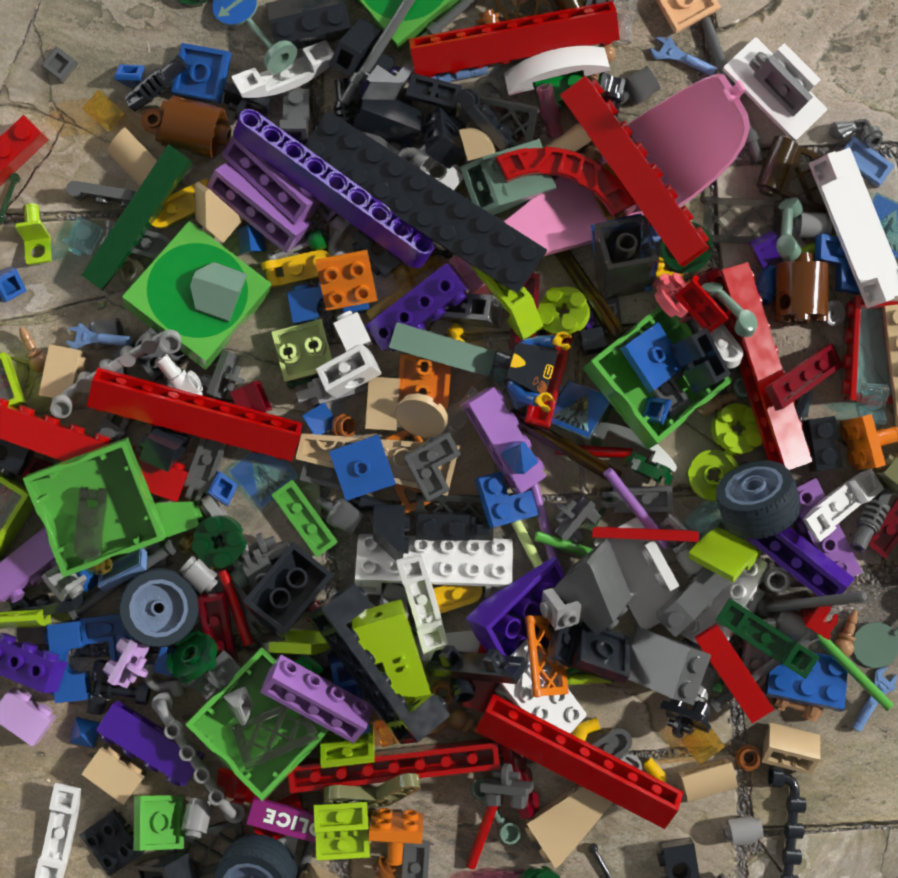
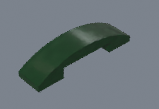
M731 598L727 600L715 619L721 625L804 679L808 677L820 656L786 636Z

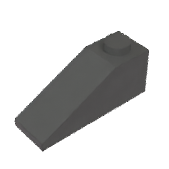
M465 293L466 298L456 306H453V304L444 309L445 315L439 318L440 320L476 327L500 329L504 307L493 295Z
M707 568L702 569L656 612L657 619L676 637L700 615L730 581Z

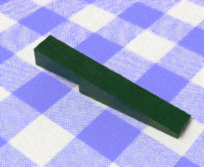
M169 144L167 145L81 276L104 291L164 209L163 204L193 165L190 159Z

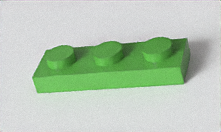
M293 479L271 494L316 557H319L338 543L335 536Z

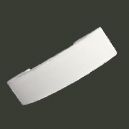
M324 40L303 48V57L295 59L286 70L274 74L268 70L258 73L254 67L233 75L231 78L242 97L259 98L276 95L301 86L323 73L330 67L329 63L334 52L327 41Z
M571 46L546 51L525 59L507 70L504 76L510 96L533 90V82L583 70L584 76L609 71L610 67L605 48L598 46Z
M597 422L590 435L603 440L607 432H610L647 449L630 428ZM588 423L580 424L579 429H582V425H584L585 431L588 432ZM658 444L647 449L652 452L648 462L653 464L657 462L669 467L671 472L676 471V464Z
M872 468L865 469L823 498L808 512L803 521L817 543L821 542L836 529L835 525L861 504L872 500L884 488Z
M422 553L396 560L415 620L423 654L445 648L444 646L448 645V641Z
M60 783L54 784L49 806L51 810L42 855L38 859L35 878L64 877L78 819L81 788Z

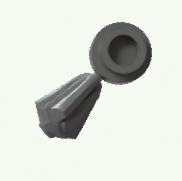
M867 119L833 122L829 129V134L834 139H844L853 133L863 131L860 138L864 145L871 148L878 146L883 140V133L880 128L872 126ZM862 123V127L858 128L856 124Z

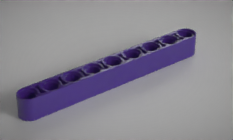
M246 109L240 113L233 131V135L238 142L297 185L305 188L311 195L413 268H420L426 263L434 249L432 239L397 217L389 207L257 111Z

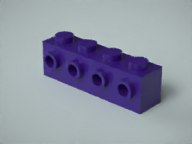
M446 263L366 324L365 327L382 351L392 350V352H395L397 350L389 348L397 322L425 330L424 325L431 319L434 322L445 315L444 309L451 304L456 306L466 298L465 293L470 288L453 264Z
M791 527L771 537L762 539L748 538L751 543L817 596L843 594L855 580L853 576Z
M1 633L0 675L41 693L58 692L68 662L58 659L59 654L47 650L41 652L37 650L38 646L33 643H19L15 641V636Z
M119 700L112 704L96 729L104 741L109 744H118L123 748L122 751L126 755L145 761L144 765L154 772L161 771L167 775V780L176 786H186L194 775V768L189 761H183L180 758V747L174 739L166 737L165 729ZM197 750V755L202 761L205 754Z

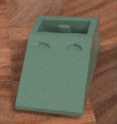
M540 139L481 157L461 166L460 168L472 202L492 215H496L556 189L553 176L551 175L525 176L506 183L495 161V157L514 150L543 148Z

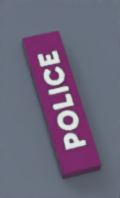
M254 797L247 821L248 825L316 843L313 812L266 799L262 802L258 797Z

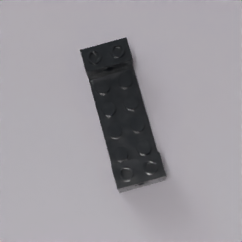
M356 584L338 591L307 616L399 743H418L450 716L446 710L447 704L440 696H436L434 693L416 697L407 705L405 699L400 694L394 692L390 686L392 683L389 677L384 672H380L374 664L376 662L374 656L368 650L363 649L358 642L360 640L358 634L352 628L347 627L350 621L371 606L367 601L368 595L363 588L357 587Z

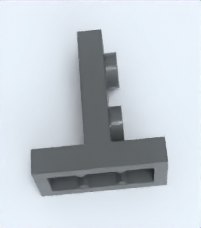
M291 89L284 92L283 120H280V129L302 145H305L309 139L310 89Z

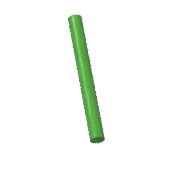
M816 633L820 638L817 642L886 711L891 709L894 704L830 639L827 640Z

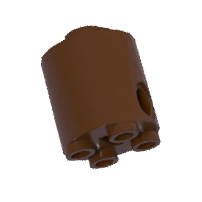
M174 95L169 101L163 100L160 107V116H163L161 126L156 131V142H160L165 147L169 144L174 149L214 159L226 148L232 132V127L226 115V109Z
M800 253L799 257L793 261H784L775 265V322L786 323L791 322V319H793V324H809L810 319H812V322H828V263L815 261L812 258V253Z

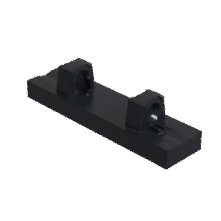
M445 645L443 650H436L433 653L425 670L429 676L517 684L527 666V662L524 657L502 655L498 649H489L488 653L484 654L457 651L454 646Z

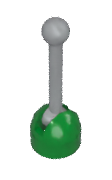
M321 228L309 234L307 242L294 246L287 253L284 251L268 253L267 260H276L279 257L306 247H310L315 251L326 249L328 244Z

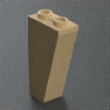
M575 785L540 808L531 818H526L527 827L524 829L531 841L537 840L542 847L539 853L547 864L551 862L557 868L613 802L580 785Z

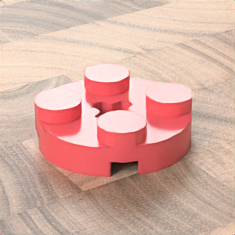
M678 273L672 275L663 274L652 284V288L656 286L657 292L654 294L655 299L667 315L671 318L677 315L681 318L679 322L685 323L692 316L674 297V294L684 283V280Z

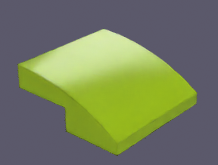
M716 527L689 551V559L734 583L744 569L748 571L763 551L730 532Z
M43 609L0 612V629L45 627L51 624V615L43 616Z
M290 630L285 636V641L269 642L270 653L313 655L331 648L318 630Z
M373 724L369 725L371 732L361 734L354 743L330 731L322 740V744H320L321 768L373 763L375 761Z
M367 802L314 805L316 861L370 858Z

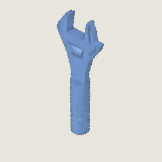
M662 37L656 38L658 42L663 44L659 52L652 48L649 49L655 60L668 59L679 61L709 76L714 75L717 67L682 52L676 47L671 37L667 39Z
M486 65L480 69H461V71L453 74L447 72L439 73L431 78L451 82L489 73Z
M81 323L77 327L69 328V330L77 332L75 342L66 340V343L72 349H79L93 343L130 346L132 342L130 336L96 334L89 331Z
M887 666L879 668L874 672V684L884 694L897 688L895 686L897 681L896 674L893 675L890 681L882 676L888 668ZM871 695L852 725V728L859 732L862 731L878 704Z

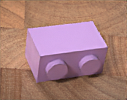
M22 688L10 689L0 701V724L33 747L41 741L57 717L52 714L53 710L44 703L38 704L32 700V696L28 691Z

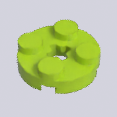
M568 286L552 287L548 289L546 295L540 301L538 313L544 325L543 328L548 334L556 336L557 333L564 331L571 336V333L577 330L581 331L586 326L590 317V308L584 294L578 289ZM564 307H567V309L570 312L568 314L565 313L563 317H560L558 311Z
M740 403L729 404L722 408L712 420L711 433L717 445L720 444L725 449L724 452L730 455H745L762 443L751 407ZM736 424H738L742 429L740 436L738 435L737 431H733L732 427H734Z
M717 449L702 451L692 459L687 469L689 486L700 498L709 501L717 500L716 488L719 481H721L724 475L732 469L739 467L733 456ZM710 468L712 470H719L720 473L717 475L719 480L717 482L715 480H708V470Z

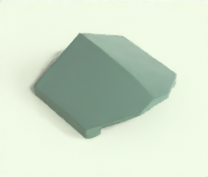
M215 262L195 271L190 284L195 310L230 322L247 274Z

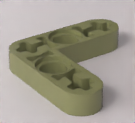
M414 773L401 774L376 788L348 785L327 786L323 788L324 803L367 802V807L380 808L390 806L420 790L419 775Z

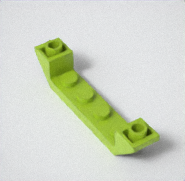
M470 265L508 311L510 316L507 323L521 340L528 339L543 328L544 325L533 297L525 287L517 295Z

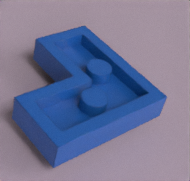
M826 234L817 235L815 261L836 265L835 291L855 295L861 294L839 238Z
M502 472L475 479L490 529L539 515L532 491L512 496L508 495Z
M119 614L80 619L83 645L109 642L110 659L119 661L122 655L116 650V645L120 638L134 640L125 631Z

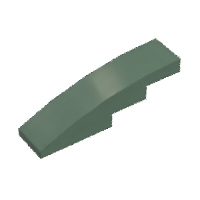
M399 322L396 323L389 348L488 377L496 351Z

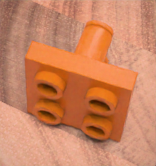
M367 250L315 260L326 311L378 301Z
M400 354L398 404L406 395L418 393L433 398L432 402L437 405L440 403L444 409L448 410L451 366L415 355Z
M872 414L840 421L842 426L840 429L841 436L846 441L848 448L847 458L854 471L886 465L881 446L898 442V427L876 430Z
M389 808L372 810L369 841L388 842L387 864L392 866L402 864L404 843L422 844L424 813H419L416 810L394 812Z

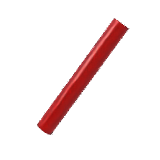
M579 446L596 457L625 458L626 455L630 456L633 452V448ZM555 450V455H563Z
M223 570L217 574L244 646L254 643L228 570Z
M487 805L466 863V867L469 869H476L498 806Z

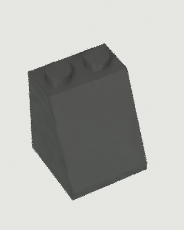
M607 538L578 560L553 588L567 604L575 601L581 604L580 618L595 635H598L604 629L607 632L612 630L619 623L618 619L628 610L626 605L632 598L612 546Z
M636 626L630 641V677L628 680L672 699L694 705L711 654L677 639Z

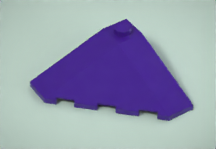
M552 557L487 598L466 617L475 637L487 653L489 649H498L502 655L511 656L527 639L525 617L528 615L542 616L540 603L542 602L543 590L554 588L564 576L557 558ZM534 624L535 636H537L540 629L536 624ZM543 635L539 643L547 650L550 641Z

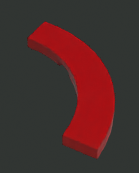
M554 147L522 148L495 157V161L506 183L532 175L558 176L576 182L592 192L604 204L612 217L636 206V202L617 177L615 178L600 163L577 152Z

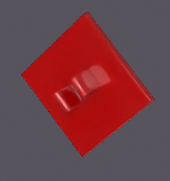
M219 767L217 785L222 786L226 790V797L234 799L233 803L244 805V802L253 803L254 797L257 796L231 770Z

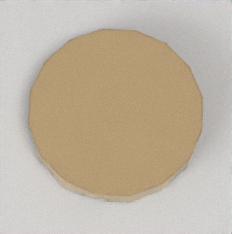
M418 393L406 395L396 408V418L399 424L406 431L424 438L440 435L448 422V415L440 403L437 405L432 402L433 398Z

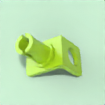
M34 203L25 204L23 206L24 222L15 224V229L24 241L25 262L28 266L49 263L52 261L51 238L40 221V207ZM36 246H43L45 253L39 258L32 257V249Z

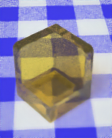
M98 90L82 108L107 132L125 114L101 90Z
M710 728L708 733L694 729L691 735L688 734L682 738L683 744L699 765L725 747L712 728Z

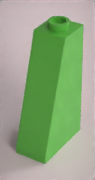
M195 501L155 503L167 534L165 538L195 529L205 519L200 505L196 506Z

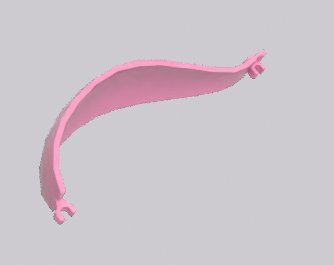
M717 73L706 77L670 96L628 123L634 132L633 136L636 142L640 141L649 153L645 157L650 165L654 162L664 174L660 178L665 186L671 184L679 195L675 199L679 206L693 199L713 183L733 163L745 145L750 130L748 113L739 99L746 91L741 80H737L736 84L732 87L724 74ZM603 156L600 162L601 165L607 163ZM561 177L554 179L556 189L530 199L503 221L546 248L547 252L544 256L591 244L590 225L606 221L592 192L576 182ZM638 205L633 213L626 215L630 216L641 213L644 219V226L649 224ZM456 255L449 259L450 263L453 264L470 288L468 293H474L485 285L467 262Z

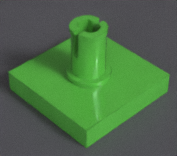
M184 795L134 796V851L184 849V831H181L184 817Z

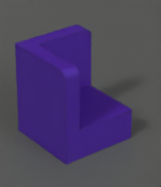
M772 231L748 242L759 266L764 270L769 268L767 263L780 257L776 249L778 237Z

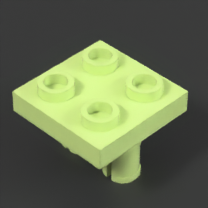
M322 319L272 332L284 382L318 374L316 368L333 360Z

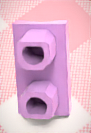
M120 638L116 645V650L122 654L119 661L110 659L103 669L109 676L107 682L114 686L120 685L128 688L130 682L134 683L138 675L146 677L148 671L143 666L147 659L144 657L150 647L140 644L135 640Z

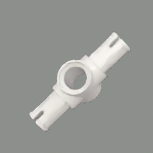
M168 353L161 354L155 360L156 365L168 378L169 387L203 395L202 383L193 371L186 372L184 369H180Z

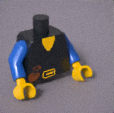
M562 331L557 333L556 336L543 335L524 339L512 348L511 354L496 351L492 365L506 369L503 382L507 384L508 390L518 402L535 407L539 405L544 412L551 410L544 403L548 400L555 402L551 394L547 392L559 351L555 348L559 346L563 350L570 349L571 346L569 344H562L564 338H571L568 333Z

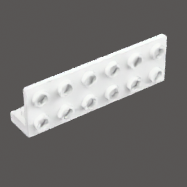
M847 148L837 153L834 151L809 163L866 307L870 308L894 299L898 295V265L851 149Z
M359 534L355 584L357 587L363 588L367 594L382 595V583H402L397 563L373 540V534ZM404 536V538H409V554H404L403 558L422 553L432 584L485 586V598L487 599L512 583V539L493 538V541L417 539L416 536Z

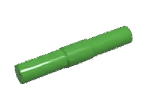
M539 531L534 536V541L580 556H585L593 549L569 540L566 542L562 538Z

